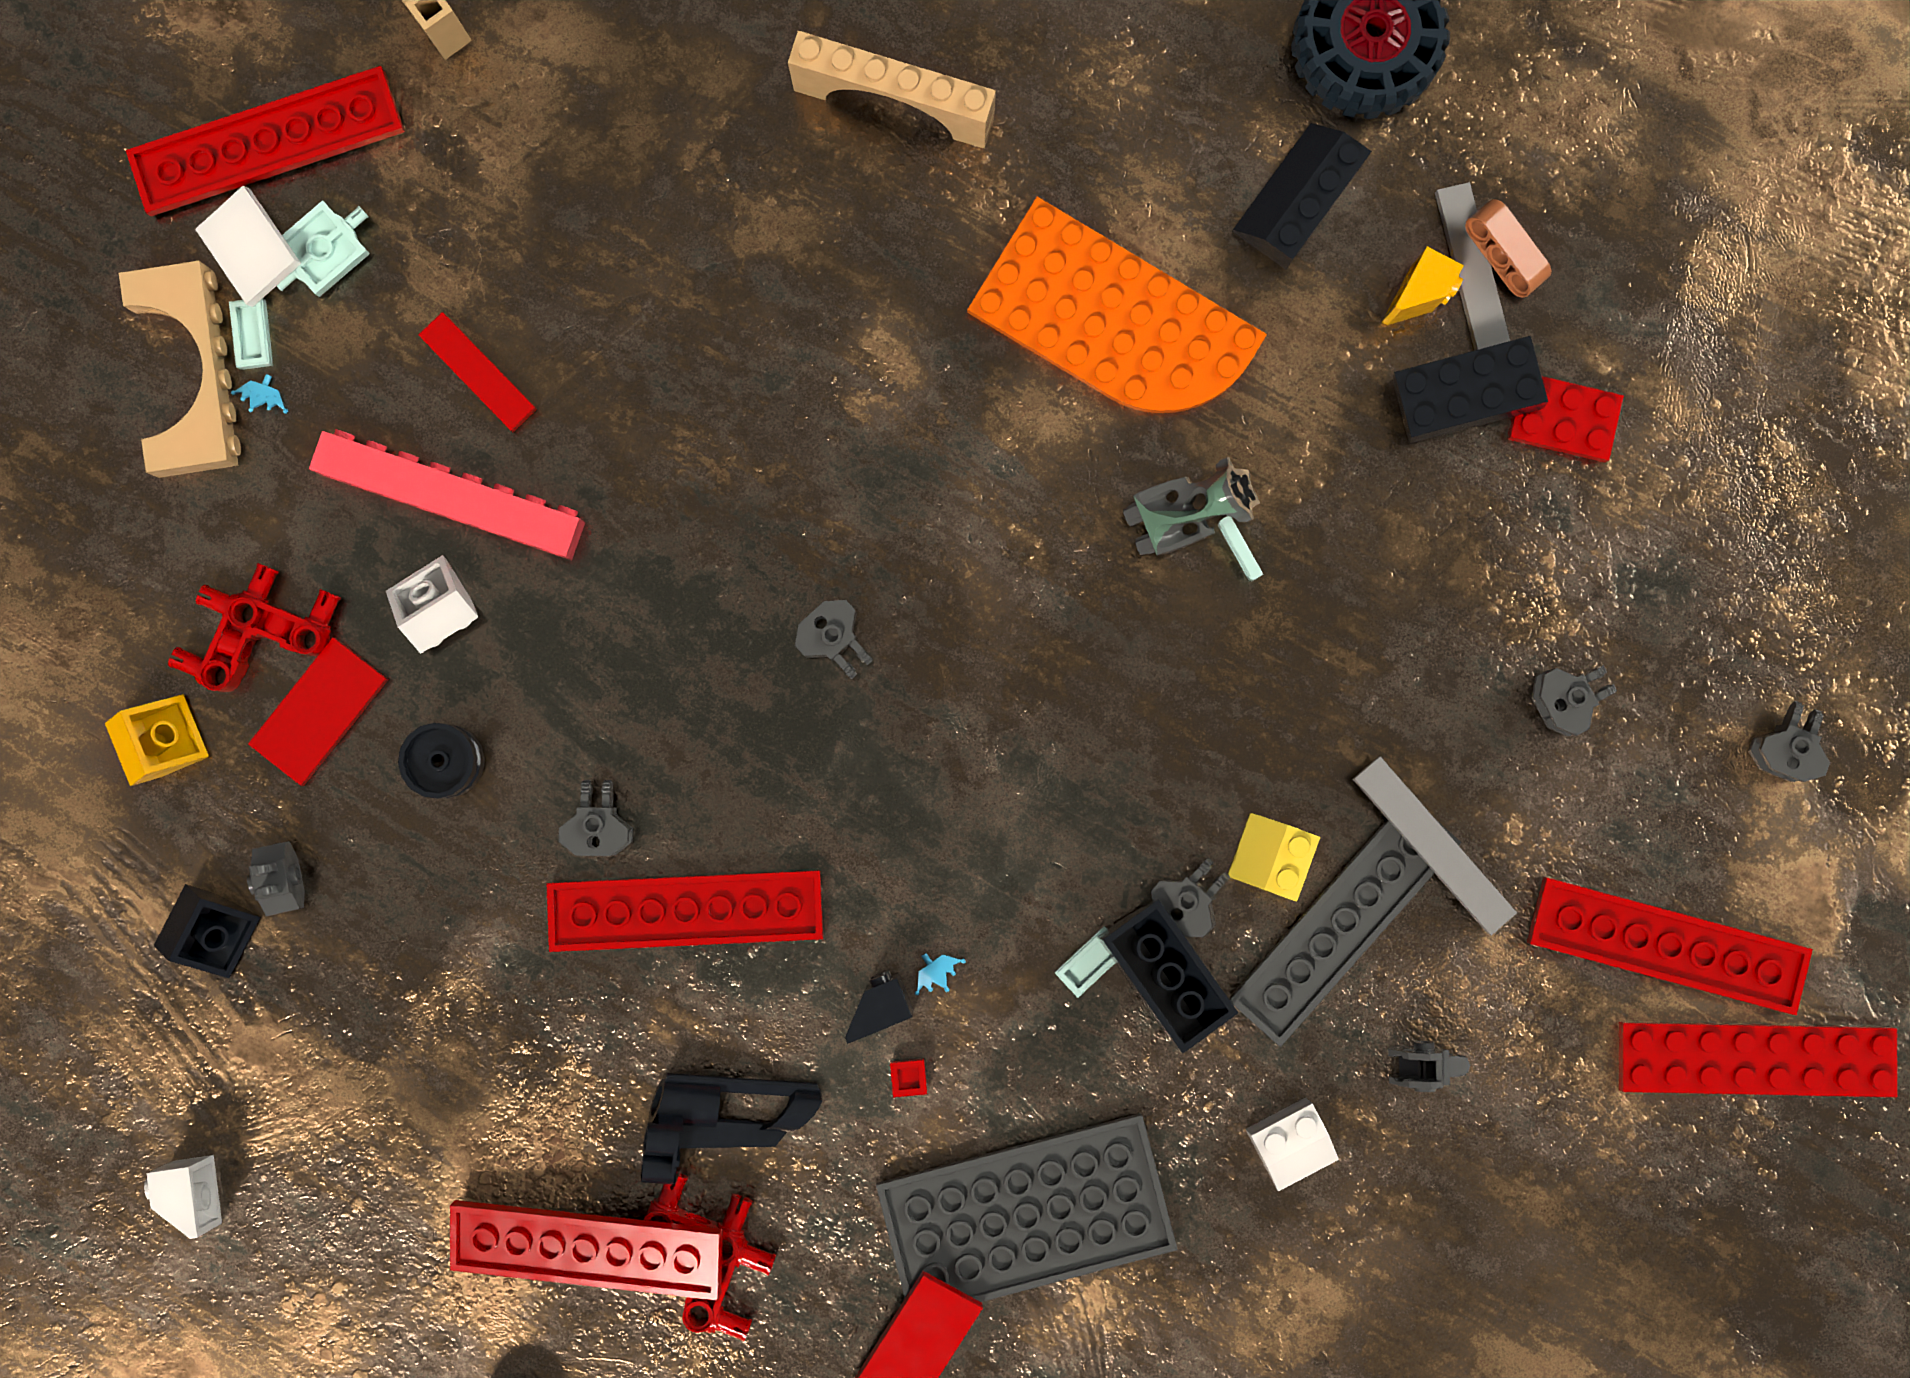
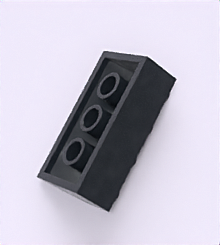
M1310 123L1232 232L1287 270L1372 151L1344 131Z
M1159 899L1124 917L1097 937L1175 1049L1182 1054L1238 1014L1236 1008Z

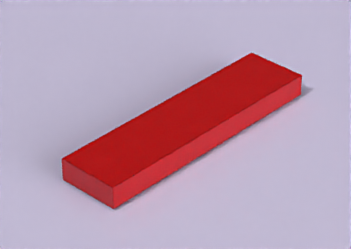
M443 312L418 334L510 431L514 432L537 410Z

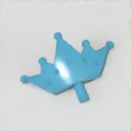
M265 375L262 384L250 380L237 390L231 391L232 395L242 393L241 401L250 397L249 412H253V409L264 403L268 405L267 410H271L272 407L277 405L283 409V413L286 414L288 412L284 407L280 392L268 386L272 378L270 375Z
M927 953L922 955L921 957L927 966L918 971L915 995L920 994L919 991L923 986L929 992H932V983L944 988L945 992H949L946 972L951 973L953 976L956 975L953 965L960 962L965 963L966 960L964 958L960 960L941 955L932 962Z

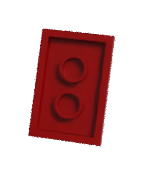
M1542 376L1548 403L1544 409L1512 417L1507 440L1604 463L1609 461L1624 395Z

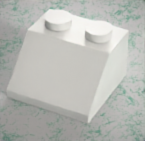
M443 555L386 590L397 627L420 654L429 648L436 647L443 639L459 629L466 628L472 621L478 618L472 599Z
M1306 1097L1246 1128L1277 1191L1339 1160L1322 1120L1313 1103Z
M214 1155L172 1161L146 1173L147 1179L144 1183V1192L146 1198L150 1199L151 1209L188 1238H198L222 1224Z

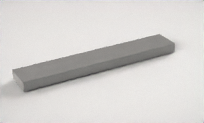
M1468 182L1438 189L1435 192L1451 259L1464 265L1459 274V277L1463 278L1459 291L1474 350L1508 342L1510 338L1491 264L1470 238L1465 227L1466 221L1477 212L1471 184Z
M1380 756L1353 778L1355 783L1488 935L1492 936L1517 914L1513 907Z

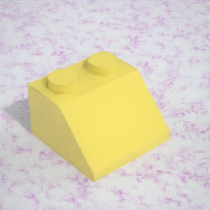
M1249 813L1228 875L1230 878L1297 902L1320 837L1290 825Z

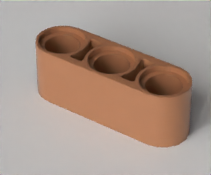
M1496 199L1490 200L1466 221L1465 227L1468 235L1508 289L1516 296L1527 297L1551 276L1550 264L1503 202Z

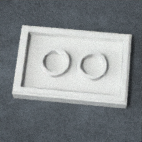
M245 186L237 190L195 229L245 304L254 307L301 264L253 192Z

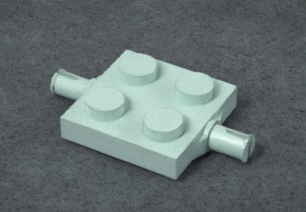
M322 200L282 235L301 264L282 280L277 287L283 291L297 278L306 283L318 297L324 294L370 254L359 242L354 231L369 216L358 206L343 219L335 214Z

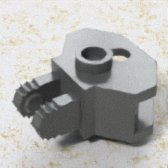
M847 600L824 601L798 624L795 646L806 658L829 657L832 662L835 660L851 679L857 673L854 667L841 657V654L851 646L856 652V656L867 665L873 661L859 645L857 637L853 634L857 612ZM821 619L826 620V627L818 629L816 626L817 622Z
M1604 665L1576 676L1558 668L1547 670L1535 676L1531 698L1547 728L1567 737L1571 735L1577 736L1590 729L1593 708L1600 705L1598 701L1617 692L1615 685L1612 684L1606 685L1593 693L1588 682L1599 679L1607 673Z
M1794 701L1789 706L1782 725H1776L1774 732L1754 737L1748 751L1758 769L1789 782H1806L1826 776L1830 761L1819 744L1822 737L1817 736L1823 721L1824 714L1822 711L1814 709L1810 712L1803 729H1800L1797 725L1804 706L1802 703Z
M583 780L581 783L580 807H577L576 815L559 828V843L575 856L617 855L633 842V827L617 815V807H613L612 780H604L601 788L602 807H592L593 786L590 780ZM595 836L598 837L600 841L598 847H595L593 844V839Z
M290 841L252 849L251 866L249 867L250 874L247 876V884L250 893L255 896L256 901L258 900L265 915L271 916L304 908L305 890L298 857Z
M1209 857L1192 876L1190 875L1184 880H1161L1151 891L1152 900L1159 899L1185 937L1203 938L1216 925L1212 902L1216 899V893L1228 881L1230 876L1224 872L1213 881V885L1208 890L1204 888L1198 881L1212 868L1214 862ZM1176 908L1183 911V918L1176 916Z
M1414 1041V1046H1390L1388 1048V1056H1399L1400 1072L1389 1075V1084L1415 1088L1417 1092H1435L1436 1089H1441L1444 1085H1450V1077L1466 1075V1073H1469L1468 1071L1471 1066L1466 1056L1453 1055L1447 1049L1436 1048L1433 1041Z

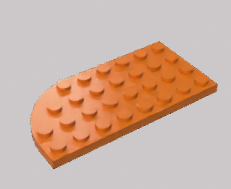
M1038 196L967 309V313L1106 397L1129 408L1151 413L1186 411L1208 403L1224 393L1245 371L1267 335Z

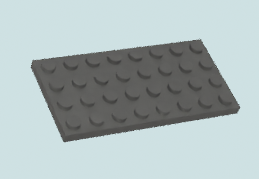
M1141 1113L876 1183L904 1298H906L922 1271L983 1302L1178 1250Z

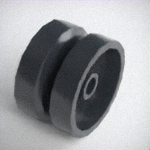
M441 723L423 725L411 732L400 747L398 758L400 774L407 786L423 797L450 799L461 796L475 787L483 774L485 762L482 745L473 733L461 726ZM444 757V764L440 767L439 762H441Z

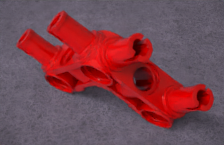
M260 563L256 565L257 568L247 590H243L242 593L230 596L204 584L199 592L210 596L211 599L197 595L196 604L222 614V619L205 657L202 658L183 650L181 647H176L171 655L183 659V661L169 658L168 666L194 676L197 683L203 685L208 690L232 692L240 685L249 668L247 661L256 641L261 640V638L274 640L280 644L281 648L288 651L318 656L330 641L329 635L332 630H330L331 626L328 624L341 597L320 589L309 617L305 616V618L292 614L268 603L269 600L266 598L279 571ZM251 605L253 617L250 621L245 622L242 616L243 611ZM313 631L316 636V642L313 647L307 649L304 639L309 632ZM223 668L226 678L222 684L218 685L215 676L217 671Z
M680 1173L675 1186L673 1184H663L659 1197L651 1201L644 1220L651 1221L653 1216L658 1215L664 1217L667 1223L722 1228V1240H727L733 1247V1252L730 1254H722L721 1295L718 1301L687 1297L682 1316L683 1323L688 1330L695 1333L706 1332L711 1334V1332L715 1333L717 1330L745 1342L752 1320L725 1311L724 1306H722L735 1267L739 1268L740 1265H743L769 1276L777 1254L750 1246L746 1238H744L745 1235L742 1227L749 1208L753 1203L747 1197L744 1198L740 1210H738L737 1207L742 1195L732 1194L723 1222L719 1223L681 1209L678 1206V1202L688 1176ZM694 1306H702L708 1311L709 1317L703 1320L697 1319L692 1314L691 1309Z

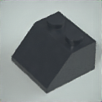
M185 884L154 946L170 962L230 978L261 917L215 893Z
M886 970L870 977V984L867 985L845 1036L847 1044L913 1017L914 1009L899 972L891 975L890 970Z

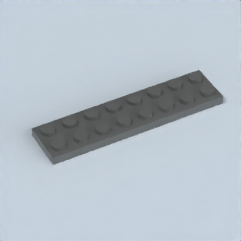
M1387 819L1234 991L1229 1000L1241 1013L1281 1047L1432 877L1434 872ZM1439 823L1459 846L1462 842Z

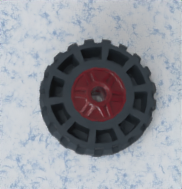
M1304 0L1294 24L1293 34L1295 36L1291 44L1292 56L1298 59L1295 65L1297 74L1300 78L1305 77L1308 82L1305 88L1312 96L1316 94L1323 99L1322 105L1332 110L1333 106L1343 110L1342 115L1354 118L1357 113L1364 114L1365 119H1374L1384 111L1388 116L1395 114L1401 110L1403 105L1410 106L1420 97L1422 92L1428 88L1445 60V50L1450 42V31L1445 29L1449 22L1447 9L1445 7L1441 8V0Z

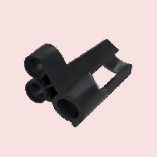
M667 1073L665 1079H662L656 1088L649 1111V1122H647L644 1136L641 1183L676 1184V1169L680 1163V1148L776 1147L787 1132L800 1129L820 1108L822 1093L818 1084ZM721 1092L789 1096L785 1109L772 1122L718 1119Z

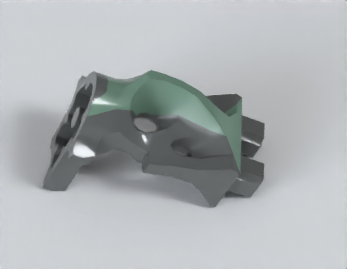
M1226 457L1216 464V474L1207 480L1191 483L1188 477H1182L1153 486L1133 495L1135 502L1123 509V513L1130 526L1144 522L1147 529V534L1135 539L1139 554H1168L1209 537L1215 531L1214 528L1208 526L1206 520L1219 515L1233 517L1238 522L1253 520L1252 508L1260 504L1252 487L1249 470L1235 469L1230 458ZM1171 491H1177L1179 493L1176 502L1170 503L1167 500V494ZM1200 493L1204 494L1206 497L1205 505L1201 509H1195L1193 503L1196 496ZM1188 523H1195L1198 529L1192 534H1185L1183 526Z

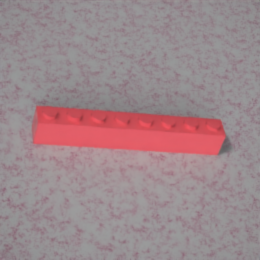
M335 429L334 435L322 431L309 470L569 560L573 559L585 522L577 517L578 511L559 505L557 510L545 506L546 500L529 494L526 495L525 499L513 496V489L497 483L494 484L492 489L481 485L483 479L463 472L461 478L449 474L451 468L435 462H431L429 467L417 463L419 457L403 451H399L398 456L386 453V446L367 440L366 445L354 442V435Z

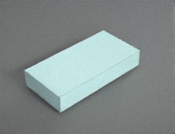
M262 298L254 307L245 304L243 300L229 301L236 368L244 370L273 366L266 300Z
M1227 516L1220 520L1218 527L1247 579L1252 582L1261 577L1263 573L1232 517Z
M1105 926L1054 972L1077 998L1115 964L1097 938L1108 930Z

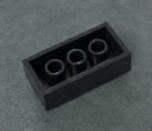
M1531 335L1396 371L1392 379L1409 444L1541 410L1548 403Z

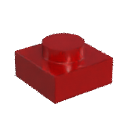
M924 1058L890 1061L893 1098L927 1094Z

